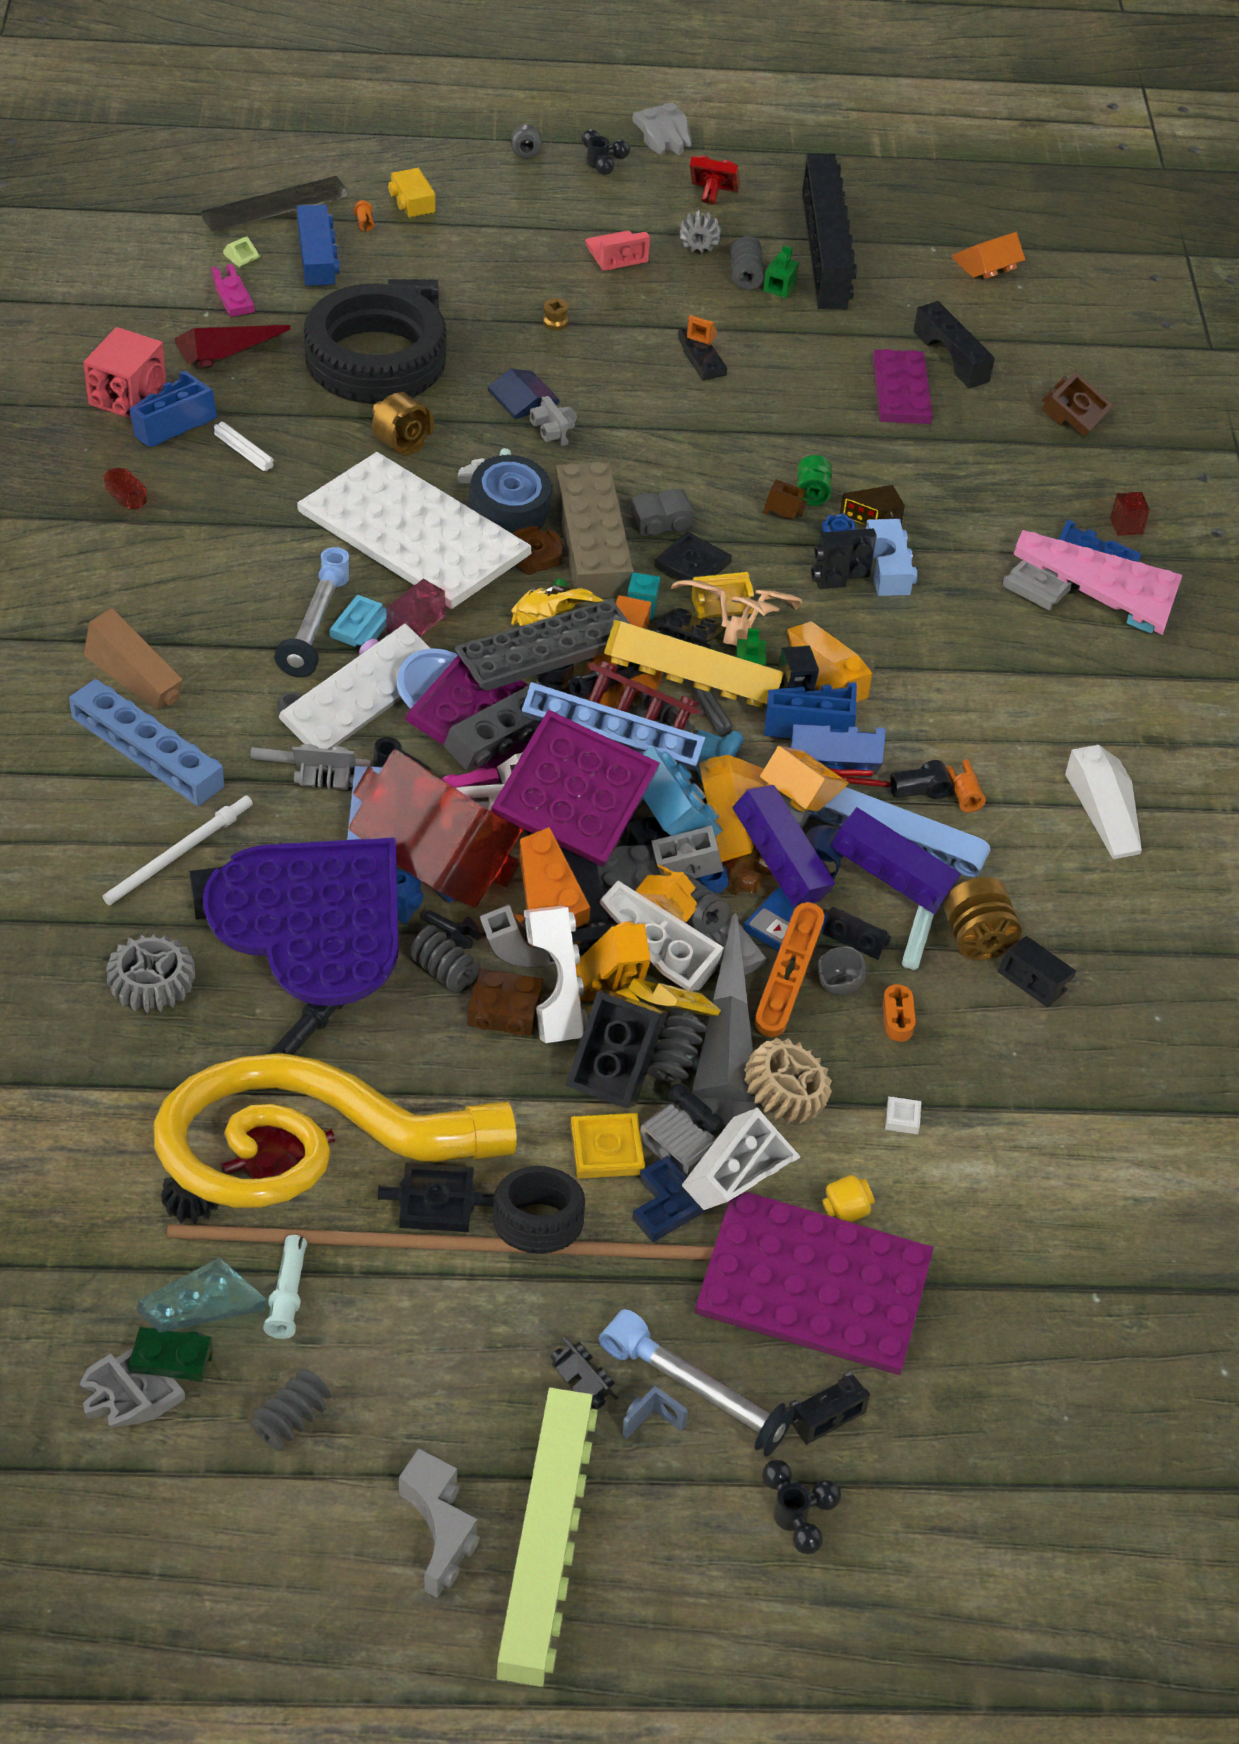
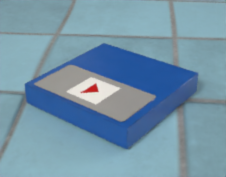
M778 887L744 923L743 929L746 933L779 951L796 907L793 908L782 888ZM824 913V922L821 932L824 930L829 916L826 913Z

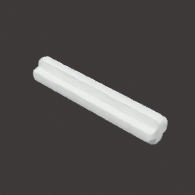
M221 421L219 424H215L214 434L262 471L267 472L269 468H273L272 457L225 422Z

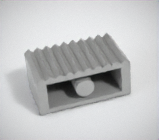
M669 1104L641 1125L642 1144L659 1159L668 1155L686 1177L690 1175L715 1142V1138L711 1133L699 1129L696 1124H693L687 1112L678 1110L673 1104Z

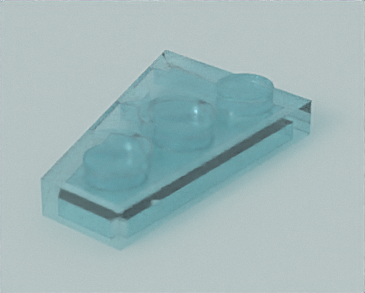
M219 1257L140 1299L136 1311L159 1332H165L265 1310L267 1299Z

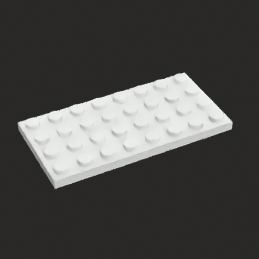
M378 452L297 502L298 512L451 609L531 555L530 544Z

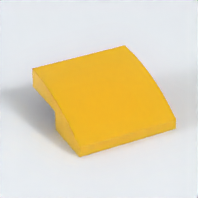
M633 978L628 987L636 996L654 1004L705 1016H718L721 1012L715 1004L701 993Z

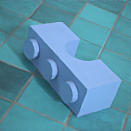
M900 519L867 520L866 529L874 528L877 535L873 559L876 558L873 579L877 595H910L912 584L917 582V569L912 567L911 564L912 550L907 548V531L902 530Z

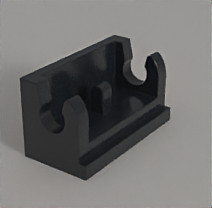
M1025 936L1006 950L998 973L1047 1008L1068 990L1064 985L1071 981L1077 972L1028 936Z
M850 1371L842 1374L844 1378L838 1380V1383L801 1403L794 1400L789 1403L790 1407L785 1409L786 1411L794 1409L791 1425L806 1445L866 1413L870 1393L867 1389H864Z

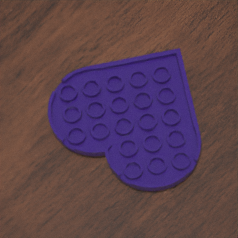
M396 837L254 846L230 856L231 861L220 870L216 868L208 879L203 894V907L207 923L213 934L222 943L236 951L249 955L268 956L270 970L277 983L287 993L301 1001L323 1006L354 1003L380 988L395 968L399 952Z

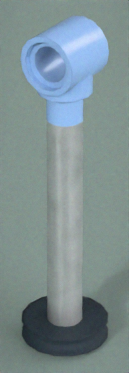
M327 548L321 553V569L318 575L320 582L295 639L283 640L275 651L274 659L277 666L290 676L307 677L316 670L319 657L317 651L311 645L335 588L343 586L349 581V554L342 548Z
M627 1309L621 1310L599 1335L601 1346L612 1357L618 1360H626L628 1357L633 1360L638 1357L757 1431L759 1434L754 1447L756 1451L763 1448L764 1456L770 1455L787 1433L793 1420L794 1409L786 1411L785 1403H781L771 1414L650 1339V1332L646 1323L636 1313Z

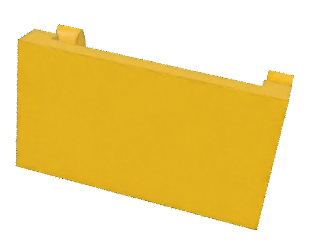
M748 572L693 578V580L705 582L724 590L728 616L742 615L746 604L731 601L732 597H745L749 599L754 597ZM693 586L691 599L698 618L722 617L720 598L706 589ZM753 608L750 609L749 614L753 612Z

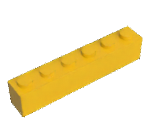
M618 620L613 622L604 654L612 656L611 662L628 667L630 661L640 665L639 671L655 675L656 670L667 673L665 679L681 684L685 678L694 681L692 687L707 692L710 691L711 687L721 689L720 696L733 700L737 699V695L747 697L746 704L763 708L764 703L767 704L768 690L779 689L784 672Z

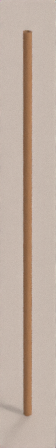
M168 1224L167 1238L284 1243L287 1236L299 1235V1244L301 1239L305 1238L307 1244L527 1253L513 1248L501 1238L180 1224ZM574 1241L564 1249L545 1254L710 1261L714 1247Z

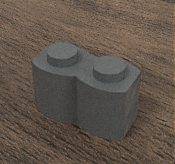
M671 489L660 494L646 493L632 498L631 513L640 535H657L666 530L672 532L683 531L693 526L694 512L685 491L682 489Z

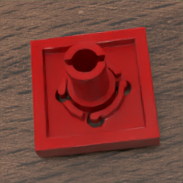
M704 155L698 157L691 156L689 167L692 184L705 186L701 198L702 202L708 204V200H711L710 205L716 204L719 189L738 193L740 177L737 164L730 160H712Z

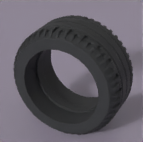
M546 1166L525 1167L505 1176L495 1190L493 1204L494 1227L500 1238L513 1248L533 1254L552 1253L564 1249L576 1241L583 1229L585 1214V1195L583 1189L572 1176L561 1170ZM529 1204H545L555 1207L560 1211L551 1215L540 1216L525 1213L518 1208Z

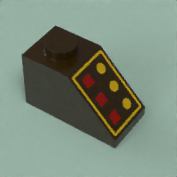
M888 485L843 493L840 514L847 515L855 523L863 526L867 525V520L900 519L902 525L905 504L895 487Z

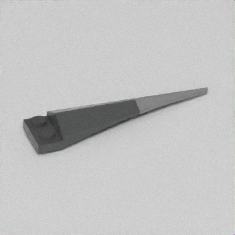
M736 913L732 916L713 1004L721 1012L718 1016H709L692 1094L712 1109V1114L716 1113L723 1119L724 1126L719 1133H722L733 1117L757 1108V1103L754 1104L756 1096L747 1093L749 1085L744 1082L746 1077L744 1069L750 1059V1055L753 1053L738 916ZM692 1119L693 1124H696L699 1129H702V1131H704V1129L701 1127L702 1123L697 1124Z

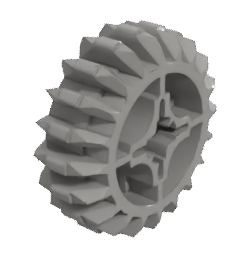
M155 932L151 938H145L141 934L139 940L135 941L128 938L127 946L118 944L117 952L111 953L110 962L107 963L106 967L107 985L114 999H120L123 1007L131 1004L134 1012L139 1008H144L147 1014L151 1008H157L161 1013L163 1006L168 1005L174 1008L175 1000L184 1001L185 993L191 992L192 983H194L195 979L194 959H192L187 946H182L179 939L171 941L168 934L158 938Z

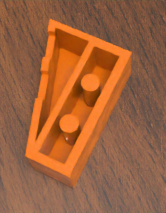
M550 827L521 838L520 861L526 910L563 905L568 907L569 912H573L576 928L588 924L590 905Z

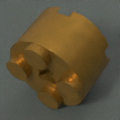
M399 392L388 396L383 401L377 402L373 407L372 430L376 439L403 455L415 454L425 446L426 443L423 441L427 434L431 436L434 429V417L432 412L423 404L407 394Z

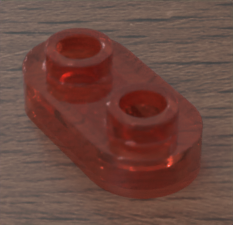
M113 468L104 474L105 489L122 506L129 509H138L147 503L146 487L127 469Z

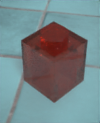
M1142 492L1116 494L1110 519L1117 536L1144 533L1150 508Z

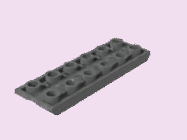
M611 598L456 646L455 651L469 668L479 686L484 690H491L604 654L614 620L628 624L630 622Z

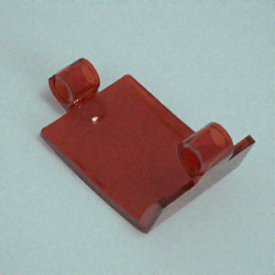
M396 749L392 751L379 774L374 772L372 767L368 766L353 791V794L362 801V804L348 829L360 839L396 837L397 865L433 889L472 907H477L492 882L507 887L521 864L509 852L523 828L485 808Z

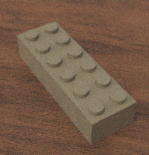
M610 462L556 465L555 495L574 589L583 588L589 590L599 598H618V595L627 597L633 567Z

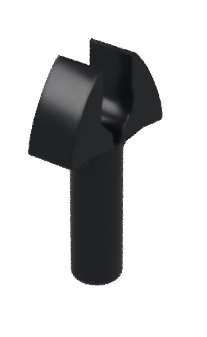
M431 910L426 911L423 916L425 922L449 933L450 937L448 939H452L455 942V947L460 946L463 949L472 948L473 939L464 935H470L472 938L479 940V929L468 916L462 923H455Z

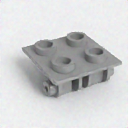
M303 744L300 747L292 746L297 771L294 772V783H299L300 786L315 787L318 772V788H321L323 773H328L327 788L330 789L332 774L334 773L333 789L349 790V787H353L356 766L354 751L338 746L331 749H319L312 744Z

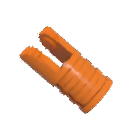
M969 759L962 761L964 773L956 776L955 770L951 765L947 766L946 769L953 783V791L961 810L964 812H975L982 808L986 798L980 788Z

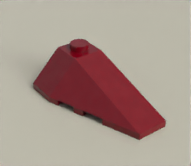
M290 325L193 328L176 337L175 343L188 364H198V368L213 367V363L279 336L291 330Z

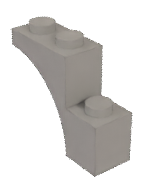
M418 1448L399 1476V1496L412 1504L421 1513L431 1530L435 1548L430 1564L424 1573V1591L438 1598L445 1586L450 1588L454 1584L460 1571L458 1565L464 1556L470 1557L473 1554L480 1537L477 1535V1519L452 1506L460 1489V1486L457 1485V1468Z

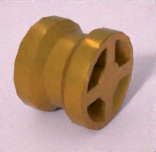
M553 298L544 303L545 315L543 316V324L546 328L551 330L566 328L568 325L567 313L569 309L566 301Z

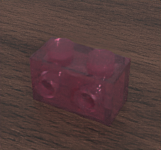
M423 578L386 607V633L391 634L406 623L420 637L445 617V590Z

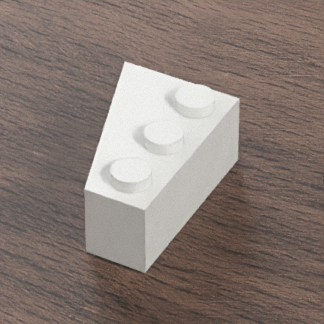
M755 1108L731 1119L682 1186L701 1208L706 1210L730 1201L758 1184L759 1181L799 1159L800 1155L762 1112Z

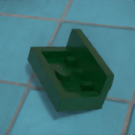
M139 1327L129 1362L130 1372L203 1382L207 1363L212 1361L213 1357L212 1337L205 1336L199 1332L182 1333L169 1331L163 1327Z

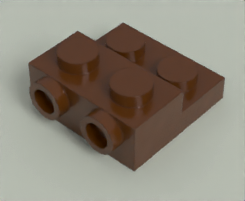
M1075 371L1069 379L1064 376L1054 388L1057 391L1052 388L1042 399L1045 404L1041 409L1059 425L1066 420L1085 437L1114 405Z
M480 968L477 983L473 987L468 1007L467 1026L477 1027L482 1030L489 1029L508 1032L513 1035L532 1036L537 1014L536 1007L539 1006L543 988V978Z

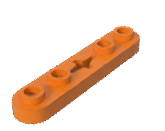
M801 903L793 911L758 1006L754 1024L756 1030L765 1037H778L783 1034L787 1027L824 922L823 910L814 903ZM794 958V970L790 974L789 979L785 980L786 968L790 964L791 959Z

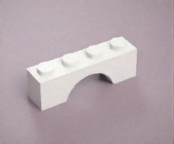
M563 905L524 910L528 943L545 949L554 959L558 973L557 984L552 995L544 1003L536 1007L540 1040L545 1043L582 1038L583 1029H585L588 1020L585 1009L580 1007L579 996L584 995L582 978L577 977L575 964L580 963V955L577 944L573 945L571 932L576 931L574 914L569 912L568 907Z

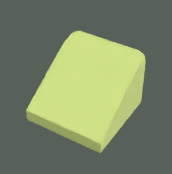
M248 236L227 244L223 251V254L238 267L260 258Z

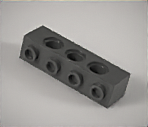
M529 686L450 728L443 746L466 771L476 765L479 767L483 766L492 756L498 753L501 755L505 754L514 744L520 741L524 743L534 735L541 722L522 715V708Z

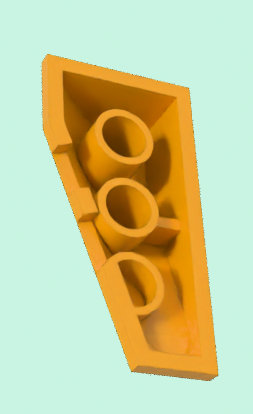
M812 621L787 629V636L791 647L810 645L819 668L815 690H821V685H831L832 689L847 688L848 683L857 682L856 702L869 697L873 673L858 654Z
M728 754L712 757L707 761L700 762L701 778L707 803L718 813L719 818L716 821L723 830L715 837L721 862L751 854L754 843L732 807L747 789L767 786L768 782L760 777L764 768Z

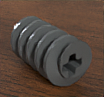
M751 236L738 238L731 247L732 279L737 287L744 290L756 289L763 281L762 246L759 240Z
M684 873L696 887L691 896L698 903L695 906V912L687 922L703 934H712L719 931L728 920V905L719 896L708 890L706 886L694 879L693 876Z
M435 925L425 927L417 935L411 946V958L416 963H420V966L424 970H428L441 984L446 985L451 992L457 993L468 988L479 973L480 963H473V957L470 954H464L462 947H455V942L452 939H447L443 932H438V928Z
M671 1008L669 1011L670 1017L665 1021L666 1028H663L661 1031V1040H658L657 1051L653 1054L648 1073L658 1080L674 1083L677 1078H688V1073L681 1068H691L693 1066V1062L686 1055H697V1049L691 1046V1044L700 1045L702 1043V1038L695 1033H705L707 1027L689 1012Z
M301 1369L296 1374V1378H291L286 1383L285 1388H280L275 1393V1398H269L264 1403V1407H259L254 1412V1416L251 1418L252 1427L265 1443L275 1450L281 1451L284 1445L280 1437L282 1436L291 1442L295 1438L291 1427L300 1432L305 1429V1424L301 1417L310 1422L314 1421L316 1416L312 1407L319 1412H323L326 1409V1404L322 1398L330 1399V1391L316 1374L308 1369Z

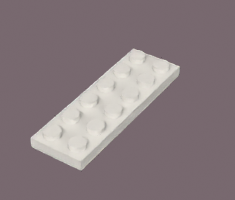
M405 623L282 710L279 719L304 744H312L319 749L337 747L402 699L397 688V674L401 664L412 653L431 648Z

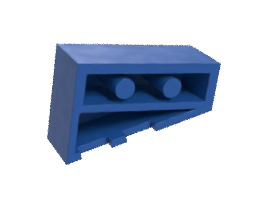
M185 370L179 373V379L174 383L166 382L163 385V391L156 396L151 393L130 408L134 435L148 447L157 446L162 441L174 436H180L185 431L197 426H203L208 421L217 418L213 390Z
M857 682L848 683L847 688L832 689L831 685H821V690L805 691L804 687L768 690L764 736L791 738L794 724L831 726V729L849 730V727H855Z

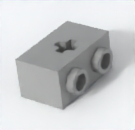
M712 826L651 841L657 865L667 867L673 872H684L693 876V878H698L723 871ZM658 868L660 875H664L663 872Z

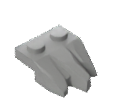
M665 103L662 106L647 108L633 113L632 121L644 133L643 141L656 153L663 155L665 150L668 149L680 155L684 152V145L692 146V137L686 116L674 103Z
M133 1348L116 1359L112 1354H109L87 1368L79 1383L83 1388L94 1392L92 1396L83 1402L86 1419L108 1415L107 1421L110 1428L154 1420L185 1400V1393L174 1378L130 1372L129 1362Z

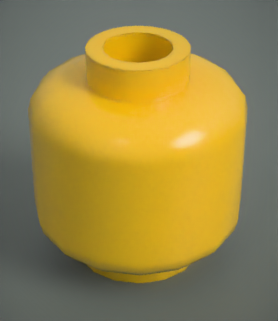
M848 1175L829 1183L826 1186L827 1198L822 1200L828 1216L851 1223L868 1216L871 1213V1205L875 1203L865 1178L859 1179L856 1175Z

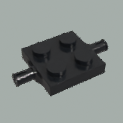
M405 1163L404 1178L399 1187L379 1185L377 1199L398 1201L400 1208L399 1228L469 1232L470 1215L474 1207H493L494 1193L476 1192L473 1183L474 1167Z

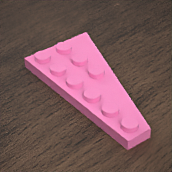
M1022 530L1014 551L1015 556L1039 569L1048 568L1057 573V578L1066 583L1070 580L1080 586V591L1115 610L1124 609L1133 614V620L1139 623L1146 621L1155 626L1154 631L1163 635L1181 582V574Z

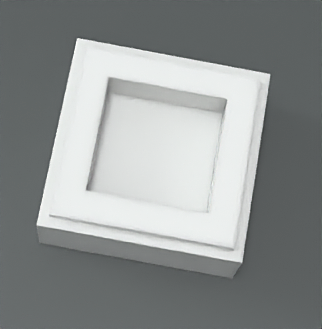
M888 1097L885 1130L918 1134L921 1101Z

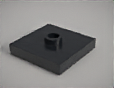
M687 531L655 559L654 567L680 581L693 580L694 577L718 575L731 563L732 555Z

